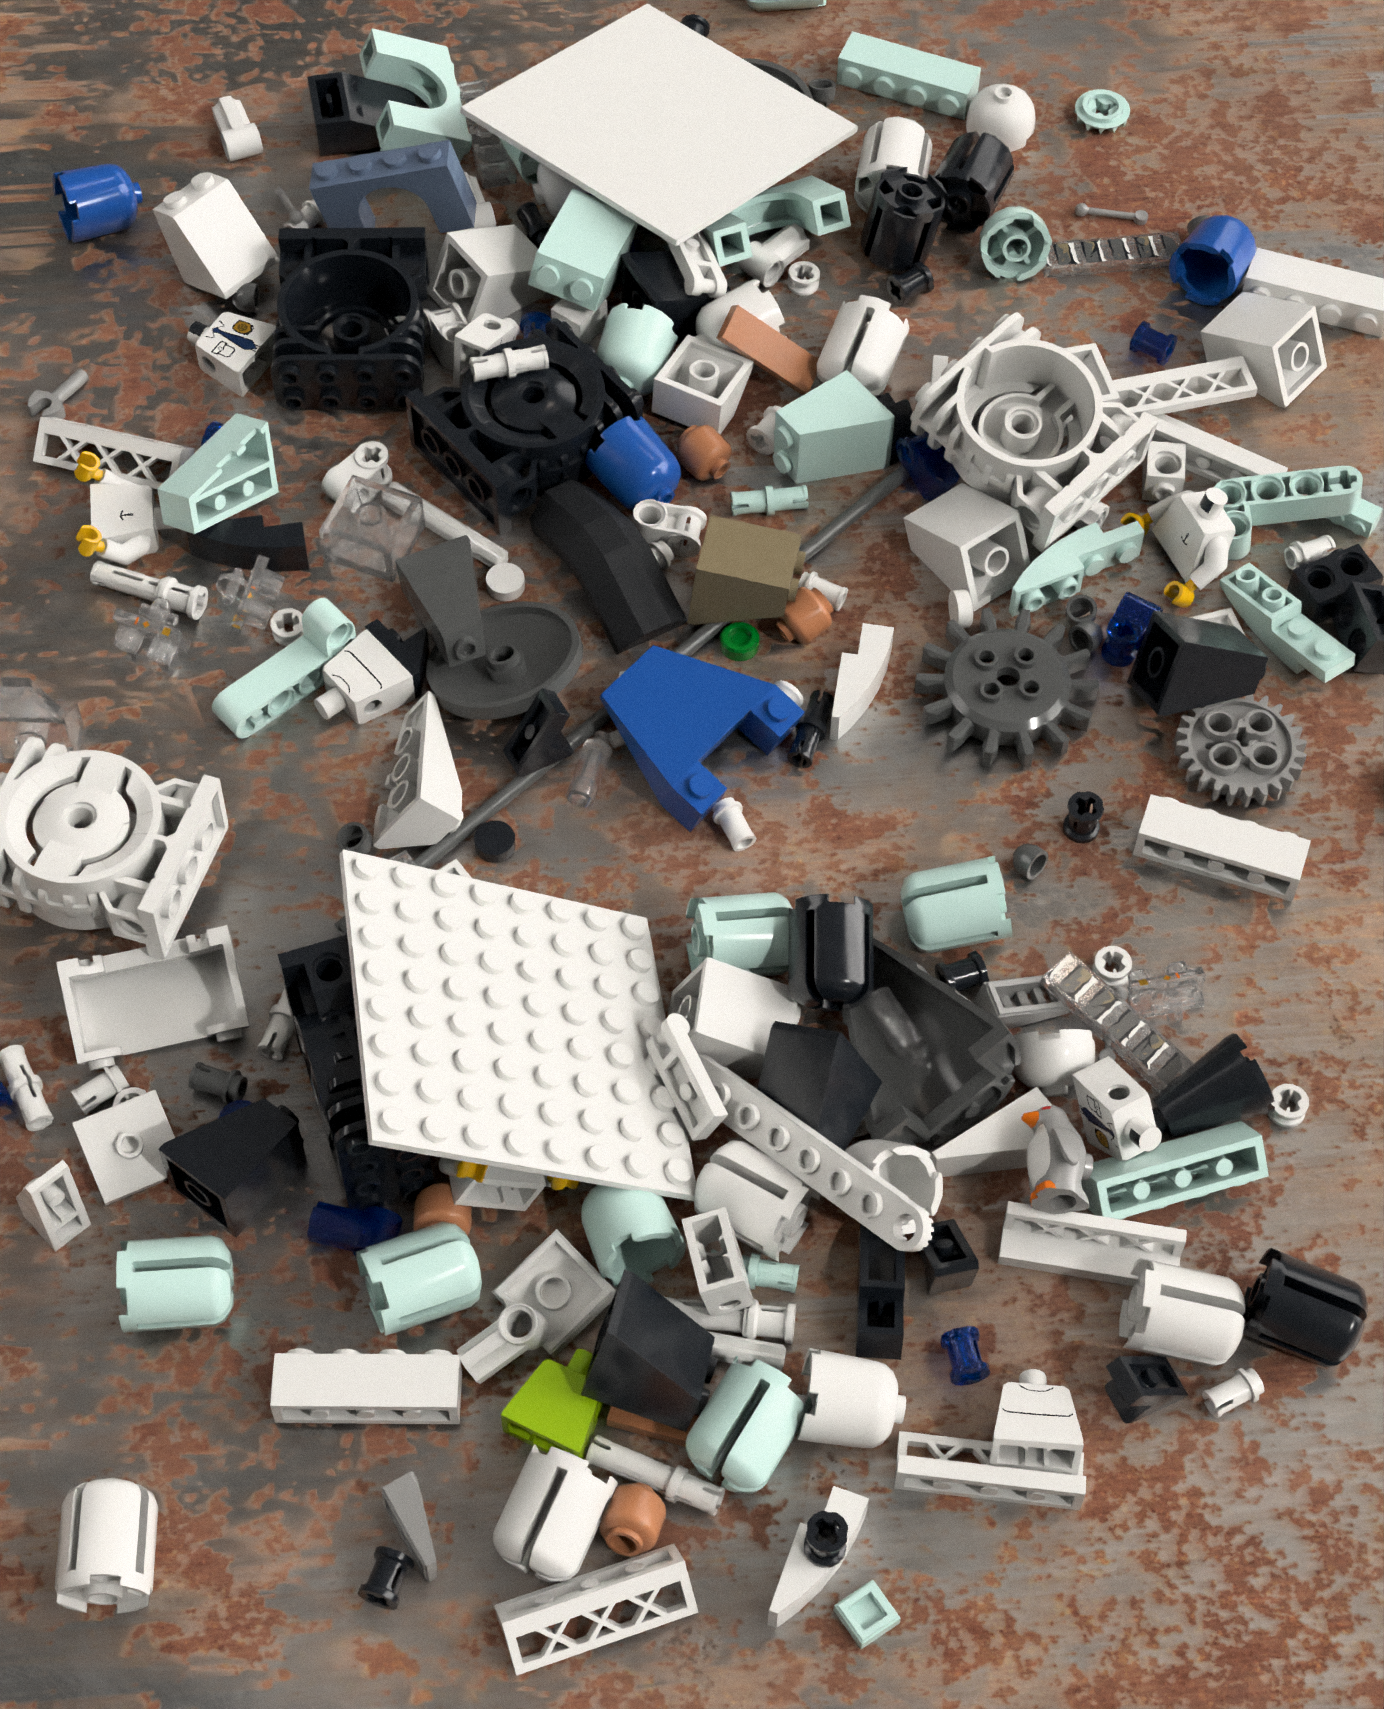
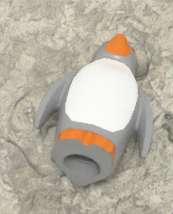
M1055 1105L1041 1107L1037 1111L1024 1113L1021 1117L1022 1121L1034 1132V1136L1027 1148L1031 1207L1050 1214L1086 1210L1089 1208V1201L1082 1189L1081 1180H1088L1093 1170V1156L1086 1153L1082 1137L1070 1123L1066 1113Z

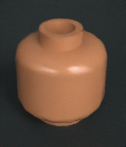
M693 425L687 428L678 438L676 443L678 448L676 453L677 460L695 479L700 481H706L712 477L719 479L730 468L731 445L712 426Z
M799 587L795 602L787 601L784 617H777L779 621L775 624V628L788 643L795 639L798 643L807 645L831 626L832 618L830 614L834 609L817 588L814 587L810 590L806 587Z
M450 1183L432 1184L422 1189L415 1201L414 1231L444 1221L456 1224L469 1236L472 1206L454 1205Z
M632 1483L616 1487L608 1506L602 1514L599 1525L600 1534L605 1539L608 1547L620 1555L636 1556L647 1552L655 1546L666 1517L665 1504L660 1496L655 1493L654 1489L647 1484Z

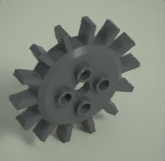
M990 607L983 608L979 626L981 633L970 636L960 624L952 619L947 622L945 637L955 647V650L949 652L928 642L923 648L922 662L943 670L944 674L916 673L915 693L942 694L943 697L942 700L923 707L922 721L926 726L949 717L952 718L956 725L949 731L946 748L951 752L960 747L970 735L984 741L981 750L983 766L990 767L997 757L998 745L1016 746L1017 757L1022 767L1029 768L1032 765L1034 755L1032 742L1041 738L1057 754L1062 756L1067 753L1069 738L1058 727V724L1062 721L1087 732L1091 723L1092 712L1068 702L1069 699L1096 700L1099 680L1071 679L1070 674L1088 668L1090 658L1088 649L1086 648L1062 657L1056 649L1063 642L1066 627L1058 623L1041 639L1028 633L1031 626L1030 610L1022 609L1017 616L1013 630L998 629L996 618ZM1002 675H1010L1016 678L1018 683L1013 686H1005L997 678ZM1025 689H1034L1036 693H1028ZM994 691L996 695H988L985 692Z

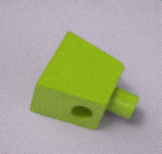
M576 1349L567 1367L551 1359H545L502 1411L503 1432L531 1446L536 1444L539 1450L548 1453L552 1446L585 1460L603 1407L602 1402L581 1395L592 1353L583 1349Z

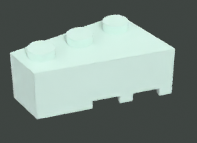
M236 413L157 488L163 524L196 534L279 493L268 422Z

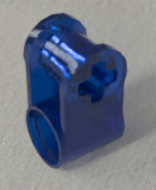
M925 431L912 438L907 436L899 438L896 443V451L901 464L909 472L920 494L930 502L954 488L960 475L953 464L944 458L946 448L943 445L936 450L927 445L929 433Z
M1127 591L1108 623L1106 629L1107 638L1101 649L1103 659L1116 667L1130 665L1137 656L1153 611L1163 612L1164 608Z

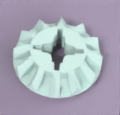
M1096 89L1082 94L1077 99L1074 113L1077 114V123L1085 124L1087 131L1095 128L1099 130L1100 134L1106 129L1115 133L1118 127H1125L1130 115V107L1126 99L1120 94L1110 90Z

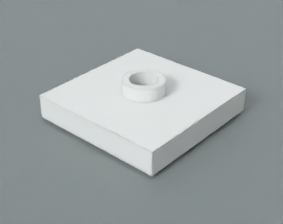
M155 1089L72 1123L105 1206L168 1180L158 1149L165 1142L174 1139L175 1136Z
M556 1229L492 1293L505 1307L513 1303H524L546 1317L549 1324V1335L542 1346L554 1358L611 1303L616 1290L601 1277L597 1270ZM526 1316L519 1322L530 1332L532 1319L530 1316Z

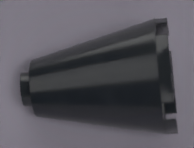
M1232 1033L1223 1038L1151 1100L1155 1124L1162 1134L1166 1132L1170 1138H1176L1266 1115L1275 1110V1107L1271 1104L1275 1100L1269 1084L1256 1059L1250 1061L1247 1056L1244 1057L1240 1052L1246 1049L1247 1046L1237 1034Z

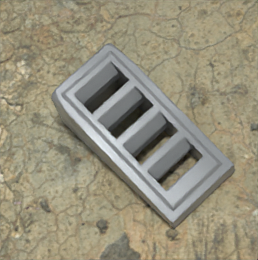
M1054 974L1053 979L1047 975L984 982L974 999L975 1005L1000 1019L1008 1029L1068 1014L1073 1009L1067 993L1058 986L1062 982L1059 974ZM1046 989L1051 1003H1046L1041 990ZM1026 994H1030L1034 1005L1030 1004ZM1011 998L1014 999V1002L1017 1007H1013L1012 1002L1010 1000Z
M411 1471L383 1486L381 1493L384 1507L423 1577L431 1582L437 1578L436 1557L418 1478L415 1476L414 1471Z

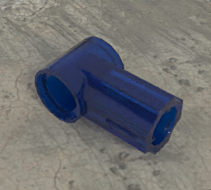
M318 1201L317 1205L313 1207L309 1219L307 1237L310 1242L349 1250L356 1256L357 1251L398 1237L403 1219L397 1213L382 1207H368L364 1212Z

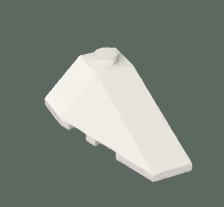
M427 691L405 714L394 751V754L399 756L400 759L396 763L393 772L387 775L384 787L391 790L387 805L381 804L378 806L375 816L373 846L378 849L435 845L448 833L455 832L463 819V812L461 811L462 790L435 694Z

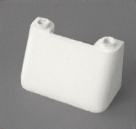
M228 925L207 929V933L200 934L198 939L193 934L186 936L184 939L173 941L165 960L149 956L147 947L105 956H92V962H90V959L79 960L78 957L56 962L77 1064H88L89 1070L94 1071L103 1069L105 1066H114V1058L215 1035L218 1043L242 1038V1029L248 1028L250 1025Z

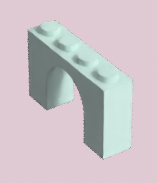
M372 28L359 54L364 78L406 88L418 95L430 108H420L388 100L375 125L381 151L450 140L457 158L461 162L464 154H468L471 149L472 136L468 132L466 116L460 113V107L462 106L460 88L456 83L454 64L451 62L448 47Z
M811 175L766 189L702 231L719 266L722 267L753 257L749 236L752 234L796 223L811 233L821 236L849 227L851 223L845 191Z

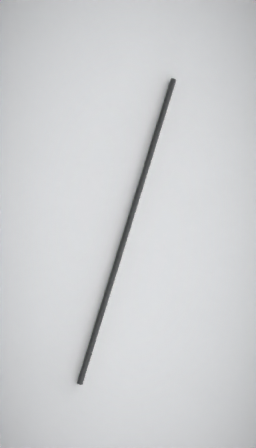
M980 410L972 421V427L979 422L982 414ZM929 445L924 446L799 548V551L806 552L804 563L941 453L945 447L942 445L934 450ZM733 621L704 624L672 651L690 657ZM603 706L565 738L574 751L612 719ZM562 760L524 777L516 776L463 819L455 832L448 833L437 844L431 845L409 864L429 869ZM343 916L334 924L342 936L347 935L346 918Z

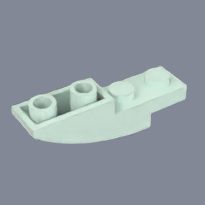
M1135 521L1103 533L1097 522L1060 539L1040 554L1021 574L1012 589L1009 613L1013 617L1019 615L1022 609L1034 612L1048 603L1059 599L1071 598L1080 592L1083 576H1093L1102 569L1118 563H1128L1139 556L1145 531L1139 522Z
M1250 562L1220 579V587L1241 618L1254 634L1296 674L1306 669L1323 683H1326L1354 666L1355 653L1301 613L1302 602Z

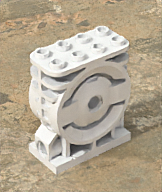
M1016 312L1011 316L1008 314L1003 315L994 325L992 332L985 338L982 336L978 337L970 345L967 354L959 361L957 359L952 360L944 368L941 377L933 384L927 382L921 387L915 396L917 404L910 417L912 421L911 431L916 435L927 431L929 433L927 445L934 450L943 445L946 448L944 458L953 464L958 474L972 488L1003 503L1011 504V507L1019 510L1022 524L1034 534L1031 544L1043 553L1144 461L1159 421L1148 412L1139 419L1120 402H1102L1100 388L1087 366L1064 348L1053 343L1041 341V332L1036 327H1031L1024 332L1022 330L1024 317ZM989 403L980 416L976 432L971 425L978 411ZM1072 415L1073 420L1068 422L1065 427L1068 439L1067 451L1057 456L1064 437L1062 422ZM1015 430H1022L1026 434L1018 433Z
M29 737L25 743L21 742L18 745L13 765L8 774H4L0 778V906L9 908L17 899L21 911L33 912L39 918L59 927L77 930L110 927L115 936L146 944L149 956L165 960L229 827L220 778L204 774L199 784L174 778L155 785L141 767L122 756L97 750L67 752L65 745L59 743L51 744L46 751L42 739ZM129 811L137 814L136 825L132 835ZM26 831L34 833L37 846L41 852L34 866L31 865V862L37 855L28 841Z

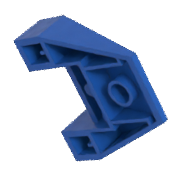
M655 645L648 649L599 697L660 805L689 832L712 811L713 806L721 800L728 789L701 762L736 728L768 756L795 729V726L805 713L775 684Z

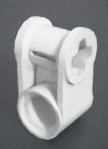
M456 302L449 303L447 308L431 312L428 309H423L425 340L429 342L440 363L449 370H453L454 337L469 324Z
M376 441L361 444L340 464L334 466L326 473L321 484L323 493L350 513H357L362 510L372 498L392 482V470L387 464L389 459L387 448L384 444Z
M654 499L640 501L633 509V523L648 544L651 542L657 543L660 540L664 541L671 548L673 554L681 557H692L699 553L701 549L700 532L707 523V516L702 510L693 506L674 505ZM688 517L691 518L690 524L686 523ZM684 539L688 540L686 546L683 545Z

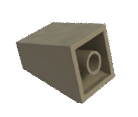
M710 515L696 567L687 623L697 625L784 617L787 601L795 602L800 579L793 578V575H801L806 552L799 551L802 535Z

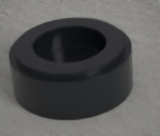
M489 821L482 824L474 835L476 853L487 862L497 863L507 860L514 853L516 847L513 829L502 821Z

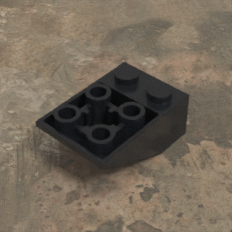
M344 72L307 76L320 156L380 148L375 125L388 100L416 106L414 93L406 88Z

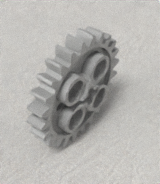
M1253 694L1247 695L1245 699L1239 697L1191 709L1188 711L1187 716L1182 715L1174 739L1176 742L1174 755L1180 757L1177 767L1178 769H1188L1185 778L1187 782L1199 780L1197 788L1199 793L1207 788L1213 790L1211 800L1213 801L1221 794L1225 795L1228 806L1232 805L1235 798H1241L1244 807H1248L1250 799L1254 797L1261 806L1265 805L1267 795L1278 800L1282 789L1289 792L1294 780H1299L1307 756L1304 753L1307 741L1300 739L1302 727H1291L1295 716L1293 714L1281 716L1280 713L1283 707L1281 703L1270 708L1267 706L1268 696H1264L1257 702L1254 701Z

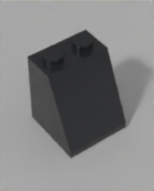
M671 251L627 252L622 254V303H627V308L642 310L643 305H649L662 311L674 323L672 330L678 336L676 345L682 343L687 335L697 336V315L703 306L716 298L709 297L707 293H702L700 296L687 295L685 293V279ZM727 286L726 293L731 291L729 286Z
M1153 611L1127 683L1157 715L1166 716L1255 694L1259 681L1265 675L1266 663L1269 657L1235 626Z
M775 1021L769 1034L758 1090L845 1151L878 1092L882 1081L841 1032Z
M263 1098L165 1142L158 1150L171 1189L234 1237H237L307 1163L303 1147L304 1140L301 1137L298 1126L300 1123L299 1119L286 1106L279 1105L276 1107Z
M624 1269L598 1332L581 1395L686 1432L693 1416L701 1414L709 1399L710 1390L703 1388L704 1383H710L717 1365L718 1358L711 1356L715 1337L635 1273Z

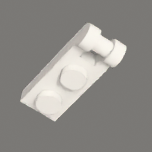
M702 230L677 246L667 242L685 279L684 289L687 295L700 296L702 293H707L711 298H718L726 294L727 281Z
M672 1013L661 1024V1031H655L646 1041V1047L692 1140L706 1139L728 1116V1113L687 1034L690 1031L688 1021L682 1015Z

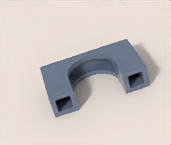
M450 140L395 148L312 164L309 190L328 228H375L376 218L365 196L374 190L391 187L408 190L423 199L440 233L474 228L477 201Z

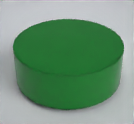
M735 622L727 625L723 629L720 638L722 653L733 661H747L753 658L759 650V633L754 626L745 622Z

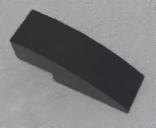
M257 515L222 520L196 534L186 532L191 555L212 563L255 571L285 572L310 570L302 522L264 527L263 516Z
M860 1223L855 1357L901 1360L904 1337L905 1251L895 1249Z

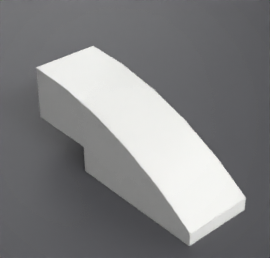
M863 623L858 654L842 652L831 716V740H838L863 715L877 694L887 671L892 650L894 627Z
M833 1486L825 1511L836 1512L841 1515L848 1525L845 1556L839 1564L831 1568L815 1566L807 1559L804 1553L807 1525L800 1522L769 1608L767 1625L774 1628L779 1627L798 1613L823 1589L841 1566L854 1544L867 1513L869 1498ZM819 1534L817 1541L820 1543L823 1540H828L831 1544H834L835 1537L831 1536L825 1539Z

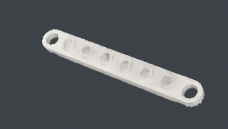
M698 1054L728 1113V1116L722 1123L781 1164L785 1169L895 1249L916 1252L928 1246V1240H932L931 1232H934V1227H931L933 1220L929 1218L930 1214L924 1210L925 1208L918 1206L907 1195L727 1067H723L710 1056ZM908 1216H911L914 1219L916 1229L914 1236L909 1241H906L907 1238L903 1237L905 1235L904 1232H901V1230H904V1227L901 1225L905 1224L904 1219L907 1220Z

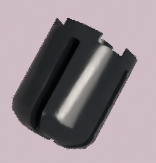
M975 131L957 137L933 175L942 183L946 190L945 207L941 220L948 224L947 230L961 234L976 232L977 228L984 225L985 221L992 216L1014 174L1013 157L1009 147L995 135L984 132L979 136L978 132Z
M894 167L882 172L880 180L875 186L861 234V247L865 256L869 257L870 262L878 268L893 273H905L911 270V266L916 262L921 261L923 264L929 257L945 207L946 190L942 183L931 174H928L927 179L916 174L906 173L908 167Z
M829 894L809 895L796 899L795 908H789L788 991L799 1004L822 1012L840 1011L841 1007L849 1010L865 1003L870 998L874 988L873 904L858 896H854V904L829 902Z
M1269 1248L1259 1261L1260 1264L1267 1266L1264 1273L1259 1274L1252 1288L1247 1287L1244 1295L1245 1313L1242 1316L1245 1320L1243 1334L1323 1367L1340 1364L1351 1355L1361 1339L1364 1330L1363 1321L1367 1318L1368 1313L1365 1290L1355 1281L1276 1249Z

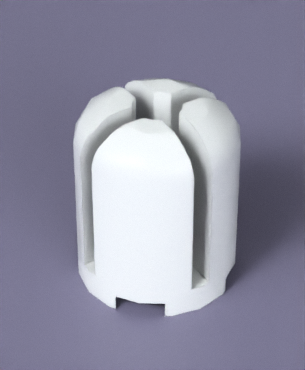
M899 116L889 117L884 122L878 121L865 134L855 181L854 198L858 206L866 213H868L875 186L880 180L882 172L894 167H908L906 173L916 174L927 179L932 156V142L928 133H925L924 128L916 121Z
M860 295L858 301L846 304L844 300L817 362V377L820 384L822 385L848 370L875 397L882 395L909 332L908 320L905 319L903 324L898 316L889 311L891 304L877 297Z
M732 1140L719 1147L710 1157V1163L705 1164L700 1172L695 1186L694 1208L697 1214H702L726 1207L736 1239L779 1262V1252L783 1251L789 1255L808 1227L809 1223L804 1220L808 1212L810 1198L813 1197L819 1200L820 1193L761 1150L744 1141Z
M1140 1258L1135 1262L1130 1274L1138 1276L1136 1285L1131 1290L1129 1300H1122L1119 1320V1336L1128 1338L1123 1348L1209 1367L1224 1364L1234 1354L1243 1336L1245 1320L1242 1315L1245 1313V1299L1239 1285L1229 1277Z
M534 1444L494 1529L493 1544L497 1552L508 1564L524 1573H528L531 1568L536 1572L535 1576L538 1579L546 1582L570 1580L578 1574L600 1525L602 1514L617 1487V1481L610 1476L606 1484L592 1475V1471L587 1468L589 1465L588 1461L552 1446L547 1455L541 1454L536 1444Z
M117 1478L96 1479L82 1483L69 1490L61 1509L54 1587L57 1592V1604L67 1609L87 1613V1603L95 1605L117 1604L116 1614L137 1611L148 1606L149 1596L153 1591L158 1505L152 1492L139 1484Z

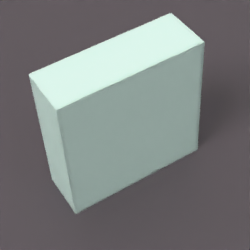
M873 1579L835 1604L833 1609L860 1649H863L891 1630L901 1620Z

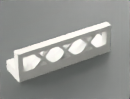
M1243 356L1112 380L1120 396L1119 402L1138 418H1140L1143 412H1148L1155 416L1255 397L1258 390Z
M1168 415L1153 416L1159 422L1151 441L1186 444L1185 469L1218 483L1221 480L1288 471V468Z
M40 417L33 461L75 471L78 466L77 459L80 456L78 451L91 443L96 445L103 456L98 469L101 470V467L108 464L111 469L109 471L121 478L157 489L164 482L156 480L149 466L159 459L171 461V476L194 454L195 448L56 417ZM49 434L60 436L68 449L58 458L46 456ZM70 439L77 440L80 442L74 446ZM106 447L113 448L116 450L109 454ZM124 451L130 452L139 465L128 474L122 473L113 460ZM141 455L149 456L151 458L147 461H144ZM72 456L76 462L68 461L66 459ZM143 471L146 478L139 477L136 475Z
M1008 1201L1002 1226L998 1264L1134 1286L1138 1276L1131 1275L1130 1272L1135 1262L1140 1258L1180 1266V1257L1186 1243L1187 1230L1078 1212L1050 1214L1033 1209L1029 1204Z
M899 1431L894 1489L1080 1511L1086 1493V1476H1083L1084 1452L1081 1455L1078 1475L989 1465V1458L986 1455L991 1453L992 1442ZM907 1446L927 1448L935 1459L907 1456ZM940 1450H947L948 1452L944 1455ZM960 1452L972 1453L981 1464L950 1460Z
M675 1544L494 1605L516 1675L698 1613L685 1560ZM679 1582L684 1602L667 1608L653 1603L661 1587ZM646 1593V1595L644 1596V1598L641 1597V1596H639V1595H641V1594ZM627 1599L639 1605L633 1618L629 1621L619 1624L608 1618L614 1605ZM601 1608L599 1613L594 1612L595 1610ZM582 1615L594 1621L586 1636L572 1639L562 1634L571 1618ZM556 1624L553 1629H551V1628L548 1627V1626H551V1625ZM534 1631L548 1637L540 1652L521 1657L516 1637Z

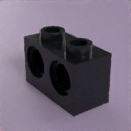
M1356 544L1346 549H1336L1324 558L1314 562H1304L1292 571L1287 591L1302 602L1301 613L1317 625L1331 619L1329 612L1352 581L1381 585L1384 576L1362 547Z
M1352 581L1329 614L1341 643L1355 653L1353 671L1384 675V585Z

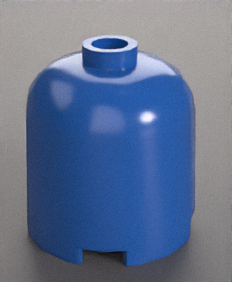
M103 164L53 173L54 196L61 195L64 210L58 211V216L67 239L72 240V243L123 231L135 223L138 204L143 202L142 192L138 182L132 183L130 176L122 167L115 164Z
M1214 215L1204 219L1172 254L1169 263L1172 282L1176 283L1178 281L1180 286L1187 291L1185 295L1187 299L1200 305H1217L1221 300L1228 298L1234 293L1248 272L1250 263L1257 251L1252 232L1241 220L1229 215Z
M627 416L615 422L600 435L604 442L598 447L596 452L592 449H589L585 460L587 469L626 509L633 511L636 504L646 499H654L663 503H670L675 496L674 491L681 477L679 462L642 416L637 421Z

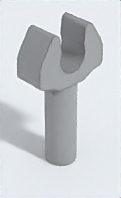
M78 369L51 393L39 389L35 390L30 395L27 405L30 416L33 417L43 408H46L42 413V417L64 419L66 413L63 402L89 380L87 373L82 369Z

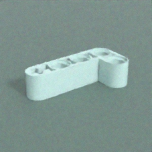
M1334 466L1221 480L1214 488L1224 491L1228 497L1227 503H1232L1231 505L1225 504L1223 510L1235 526V534L1239 535L1233 537L1228 551V560L1242 559L1249 553L1252 526L1345 516L1355 512L1360 506L1363 484L1361 472L1351 466Z
M319 598L306 608L302 615L303 636L225 688L214 699L212 704L213 713L238 738L242 739L253 735L325 685L322 673L324 665L356 638L353 622L328 599Z

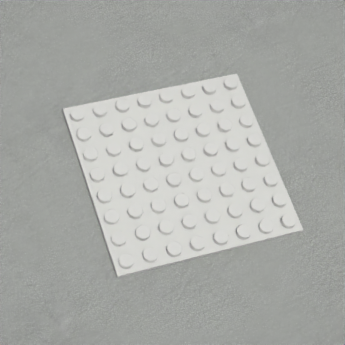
M645 4L460 107L462 115L674 246L689 239L849 138L858 130L856 124L649 4Z
M344 849L340 852L339 859L368 1145L626 1190L647 1191L660 1196L694 1201L696 1180L686 1126L646 1047V1041L655 1031H661V1024L666 1019L646 917Z

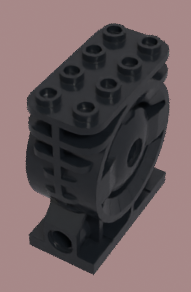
M425 227L279 228V280L281 288L277 298L278 319L276 321V329L274 330L273 362L271 365V378L277 403L290 411L407 410L406 394L417 388L424 394L425 321L421 302L428 298V286L430 283ZM405 316L406 318L399 323L395 317Z
M553 318L546 323V334L536 328L528 333V338L503 343L481 355L487 356L501 353L504 348L518 350L544 344L549 359L548 369L516 374L515 378L510 379L507 376L474 382L469 368L464 377L462 388L443 386L428 396H425L417 388L405 395L411 445L499 536L512 530L511 517L534 504L536 497H541L544 491L569 480L582 483L592 475L585 464L586 455L589 449L596 452L598 447L604 442L600 436L603 431L627 416H630L634 421L639 420L640 416L643 417L642 408L644 407V401L640 393L635 388H630L620 379L615 368L611 365L607 366L597 356L590 344H584L574 334L567 322H561L557 318ZM582 401L578 416L576 414V404ZM490 409H492L493 418L488 413Z
M347 935L277 954L300 1053L303 1054L322 1124L341 1183L344 1186L349 1208L363 1215H370L381 1211L386 1205L400 1201H416V1197L422 1189L434 1183L430 1155L368 1145Z

